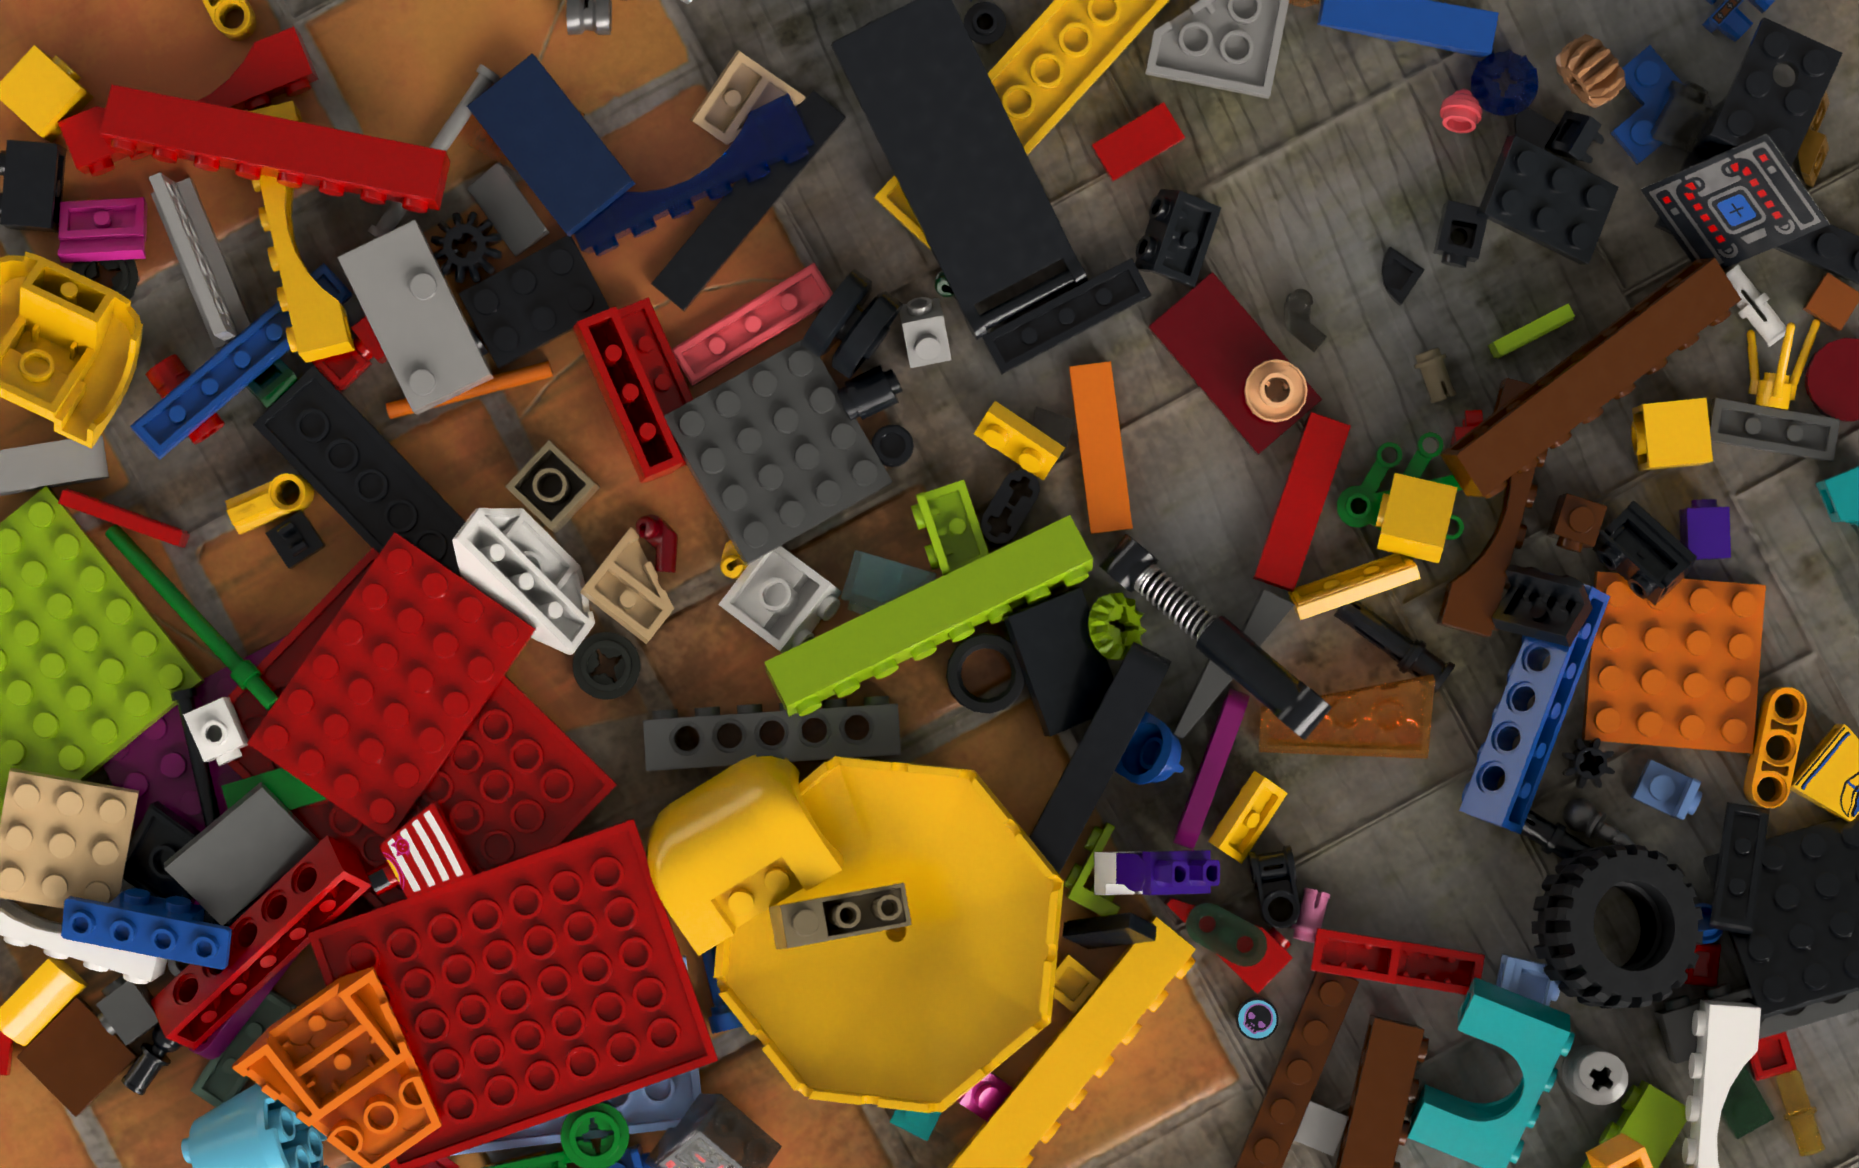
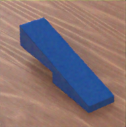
M1321 0L1317 25L1392 42L1402 40L1482 58L1492 54L1499 13L1431 0Z

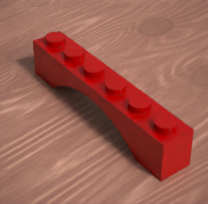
M293 26L254 42L245 60L231 77L211 94L198 100V102L252 111L272 105L270 99L284 93L287 94V97H293L310 90V83L319 79L301 34ZM99 106L58 122L76 169L84 174L91 173V176H99L115 169L114 162L130 157L131 161L139 160L152 154L136 150L135 155H126L111 150L110 145L107 144L100 134L106 108Z

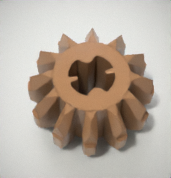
M1585 34L1571 41L1555 57L1557 72L1562 76L1563 83L1571 89L1572 94L1578 96L1582 103L1588 104L1590 107L1597 108L1608 101L1610 102L1626 86L1625 72L1619 66V60L1611 54L1610 48L1607 49L1599 39H1594L1590 35Z

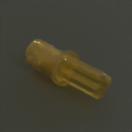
M1792 1070L1777 1075L1776 1082L1786 1110L1783 1118L1785 1121L1790 1122L1799 1149V1156H1809L1825 1150L1826 1148L1822 1142L1814 1116L1817 1108L1811 1106L1801 1072L1799 1070Z

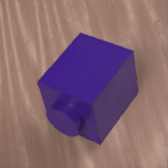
M1717 499L1691 500V508L1679 510L1680 542L1697 556L1696 560L1731 558L1729 507H1717Z

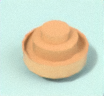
M1279 359L1264 361L1255 367L1246 379L1244 388L1246 404L1252 413L1264 421L1274 423L1287 421L1299 413L1305 404L1308 392L1306 379L1299 368L1288 361Z

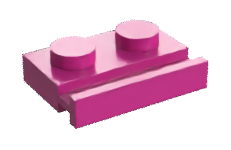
M145 197L60 202L58 235L60 241L58 257L60 262L146 259L145 242L148 206Z

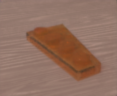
M1434 675L1320 695L1333 708L1306 740L1302 739L1279 720L1266 706H1261L1258 750L1259 752L1428 759L1435 686Z

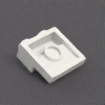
M780 546L750 563L718 605L781 653H784L815 638L812 631L820 620L827 621L831 619L839 609L840 600L837 598L842 591Z

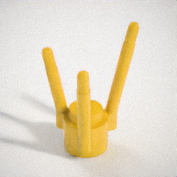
M1814 319L1811 323L1791 377L1786 375L1795 324L1790 322L1786 326L1777 372H1764L1763 380H1760L1755 331L1751 329L1747 331L1750 371L1748 394L1756 395L1755 405L1789 410L1790 400L1795 401L1797 385L1820 326L1819 319Z

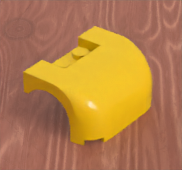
M25 251L24 256L8 255L1 257L0 397L53 421L55 432L92 449L121 404L132 381L142 342L143 324H141L140 316L132 308L131 300L117 291L42 256Z
M755 754L740 760L670 803L658 813L650 829L646 855L652 883L669 915L698 956L733 936L737 927L766 911L769 907L776 905L802 888L808 891L842 870L844 858L824 837L812 819L800 793V772L786 757L784 759L774 756L757 757Z

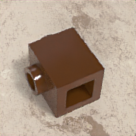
M1568 493L1560 495L1546 536L1558 539L1556 546L1577 553H1581L1582 547L1586 549L1595 547L1607 506Z

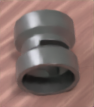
M567 0L566 18L568 35H581L585 30L594 31L597 35H611L612 0Z

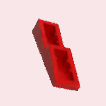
M1313 412L1309 414L1305 421L1281 498L1277 503L1253 579L1294 592L1351 425Z
M1317 928L1310 970L1466 995L1474 977L1482 978L1485 955L1464 950Z

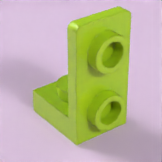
M1108 822L1105 823L1102 829L1097 826L1094 827L1084 845V848L1090 851L1083 866L1077 863L1074 864L1064 883V886L1070 889L1066 895L1067 898L1100 916L1117 914L1121 908L1113 902L1116 895H1094V883L1091 889L1084 887L1094 868V852L1103 851L1115 829V826Z

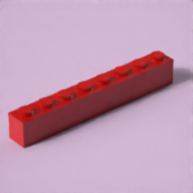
M111 84L100 129V134L107 144L110 145V149L118 153L135 155L136 150L152 153V158L166 163H177L178 158L194 161L193 165L195 167L212 172H217L219 167L234 169L236 175L251 180H260L261 175L277 178V183L291 188H302L303 183L319 186L318 190L331 196L342 197L344 192L359 194L361 200L376 205H385L386 200L402 203V208L416 213H427L428 208L440 210L450 167V159L444 150Z

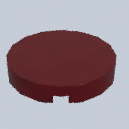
M1841 338L1825 344L1813 354L1806 368L1805 388L1807 394L1814 403V407L1826 417L1840 419L1843 422L1859 420V339Z

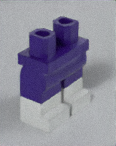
M1211 850L1094 852V895L1211 893V886H1219L1220 862L1219 860H1211Z

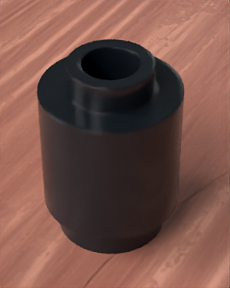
M880 364L845 381V387L838 389L837 393L850 420L858 417L864 420L899 403L896 394L903 390L893 369L884 371Z

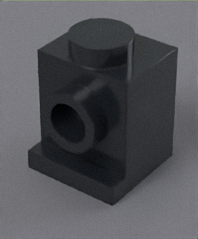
M1450 200L1443 205L1433 252L1434 254L1442 255L1441 263L1466 268L1467 261L1475 262L1479 259L1487 219L1477 214L1479 207ZM1454 230H1460L1465 234L1464 244L1457 245L1453 243L1451 233Z

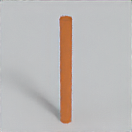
M550 361L495 374L493 379L433 408L553 377ZM406 398L386 403L389 419L414 413Z

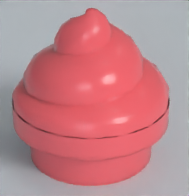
M1466 88L1454 92L1445 98L1441 104L1440 116L1443 119L1442 124L1449 131L1470 133L1475 130L1476 124L1482 119L1483 111L1479 101Z

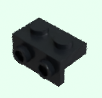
M1510 564L1505 573L1511 587L1492 616L1495 628L1570 647L1593 609L1583 583L1572 576H1558L1542 572L1535 567L1525 568Z

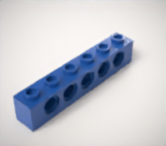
M1583 584L1593 609L1570 647L1522 635V646L1516 662L1511 665L1508 671L1507 685L1502 699L1493 710L1491 728L1486 741L1478 750L1477 765L1471 781L1466 784L1463 790L1462 804L1459 811L1521 834L1610 599L1609 595L1592 586ZM1550 655L1549 665L1542 670L1544 660ZM1535 695L1533 706L1527 710L1529 699ZM1520 734L1518 746L1512 749L1514 739ZM1505 774V782L1502 785V787L1498 789V781L1500 777Z

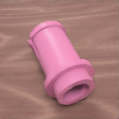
M1304 888L1300 915L1297 923L1293 924L1291 929H1294L1293 938L1314 943L1316 930L1321 928L1330 894Z

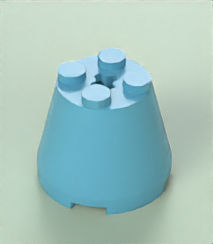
M254 1084L195 1119L191 1125L189 1137L181 1142L183 1157L187 1163H192L193 1168H329L327 1165L323 1166L322 1141H325L327 1137L312 1125L308 1127L296 1117L295 1112L278 1099L274 1101L262 1092L258 1084Z

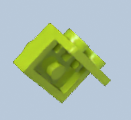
M964 480L925 493L916 494L918 504L912 505L911 509L918 530L924 528L928 530L932 544L926 545L924 548L932 570L940 568L944 576L989 554Z

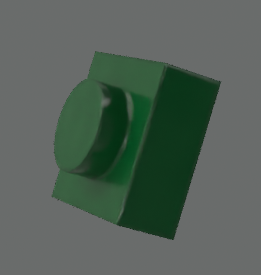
M279 358L248 384L246 388L268 408L294 385L298 379L294 372Z

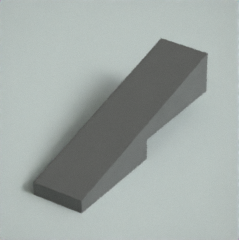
M1265 589L1261 590L1242 631L1260 647L1295 604ZM1210 659L1207 660L1172 731L1179 738L1183 739L1233 679Z

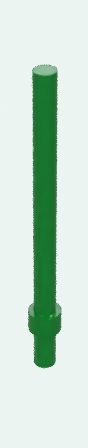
M119 525L111 526L106 531L105 536L231 671L230 677L242 690L248 689L266 710H270L279 697L260 678L261 671L250 660L244 661Z

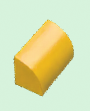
M48 958L0 1007V1031L16 1043L28 1046L88 984L63 959Z

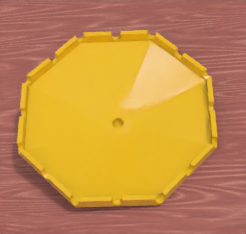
M834 756L801 781L799 789L806 808L815 824L829 843L843 856L842 870L808 891L802 888L774 906L904 883L912 925L793 948L776 949L770 912L767 909L737 927L733 936L716 945L713 978L717 979V986L720 990L718 995L748 1033L755 1035L764 1046L762 1048L763 1052L793 1090L800 1091L809 1099L855 1105L874 1104L881 1108L923 1113L944 1112L1051 1023L1064 880L975 770Z

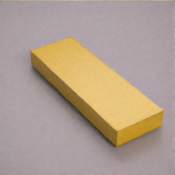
M1394 553L1296 587L1294 592L1288 591L1290 602L1295 604L1293 608L1299 619L1303 620L1421 578L1418 567L1412 557Z

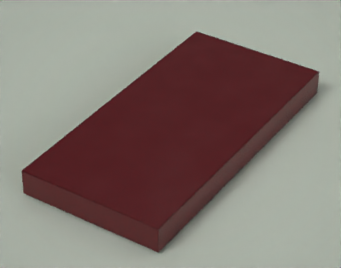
M1213 272L1148 326L1153 335L1257 455L1322 401V398L1306 381L1308 392L1305 404L1299 413L1287 421L1276 423L1264 421L1252 413L1246 404L1244 394L1246 379L1252 370L1264 361L1274 359L1290 361Z

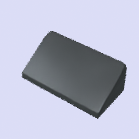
M500 162L493 165L467 188L515 257L550 234Z

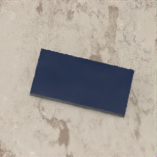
M533 53L467 106L569 237L636 184Z

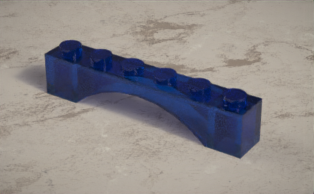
M787 93L751 111L741 132L728 150L709 168L691 179L665 189L646 192H625L574 233L581 250L589 254L595 252L596 256L604 255L619 247L620 245L617 240L632 233L634 238L643 236L657 228L655 221L669 214L672 219L682 217L695 209L694 202L708 196L710 201L716 200L733 191L731 184L745 177L748 182H752L771 172L769 165L784 159L785 163L788 164L806 156L809 153L806 147L815 142L794 97Z

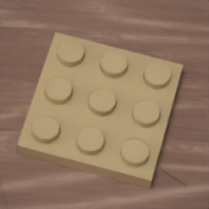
M11 768L0 820V898L64 909V901L69 896L110 903L121 893L139 790Z

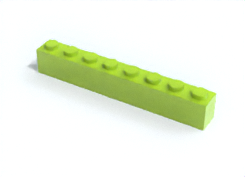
M1071 515L1066 516L765 661L766 673L788 717L796 713L799 716L808 715L822 706L821 701L835 694L838 698L852 694L860 688L859 683L873 676L876 679L885 678L898 670L899 666L897 664L912 657L915 661L922 660L932 655L937 650V645L949 639L952 642H959L975 632L974 627L986 621H990L991 624L1001 622L1004 616L1013 613L1012 609L1026 602L1029 606L1041 602L1051 595V590L1063 584L1066 587H1072L1083 582L1089 577L1088 572L1092 571L1093 557Z

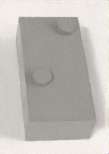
M415 220L337 257L415 414L419 415L494 378L419 224Z

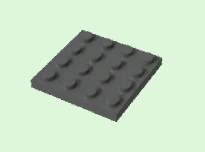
M802 340L664 416L681 456L745 566L893 482L856 419L850 420L838 396V387L820 357L802 346Z

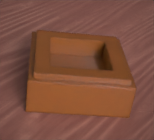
M1827 272L1816 286L1803 310L1834 330L1841 331L1859 303V292Z

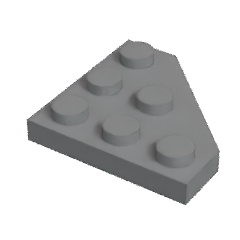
M1199 0L1190 6L1189 9L1154 30L1145 74L1269 99L1289 0Z

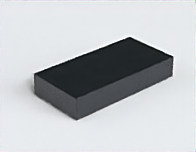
M1129 912L1064 922L1062 937L1084 948L1096 949L1155 941L1157 927L1153 923Z

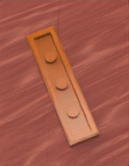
M1111 361L1070 366L1069 374L1090 534L1133 529Z

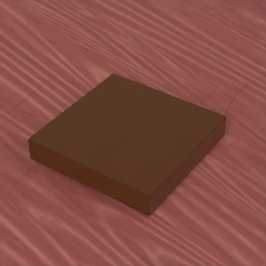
M78 996L17 1058L77 1117L139 1055L129 1045L125 1046L117 1033L114 1035L108 1033L99 1021L98 1014Z

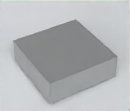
M1310 1100L1294 1141L1334 1156L1349 1116Z

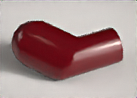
M653 514L642 516L636 522L635 530L640 538H644L656 549L655 571L676 573L677 533L659 516Z

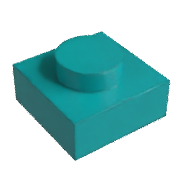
M895 1109L889 1122L928 1141L942 1112L923 1113Z

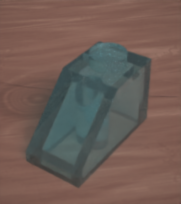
M855 550L841 600L849 602L847 610L865 614L935 580L937 574Z

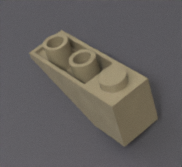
M904 883L769 907L776 949L793 948L912 925Z

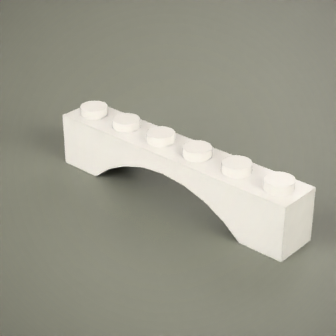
M0 898V935L4 936L3 940L8 944L21 947L29 946V944L43 948V953L49 957L57 959L72 957L84 961L83 966L90 970L106 972L110 969L122 973L125 980L136 984L152 982L165 972L168 959L63 939L61 936L62 923L40 917L25 910L12 900Z
M1700 1000L1699 1010H1695L1693 1013L1692 1033L1694 1036H1697L1696 1053H1691L1689 1076L1691 1079H1694L1693 1096L1689 1095L1687 1097L1685 1108L1686 1120L1691 1121L1690 1138L1684 1139L1682 1147V1159L1684 1164H1688L1687 1168H1720L1717 1133L1721 1110L1731 1085L1744 1065L1758 1051L1761 1008L1756 1005L1740 1002Z

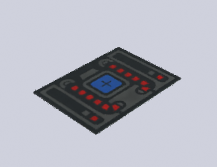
M1767 134L1641 189L1646 199L1691 262L1696 259L1716 258L1722 269L1829 225L1826 217Z

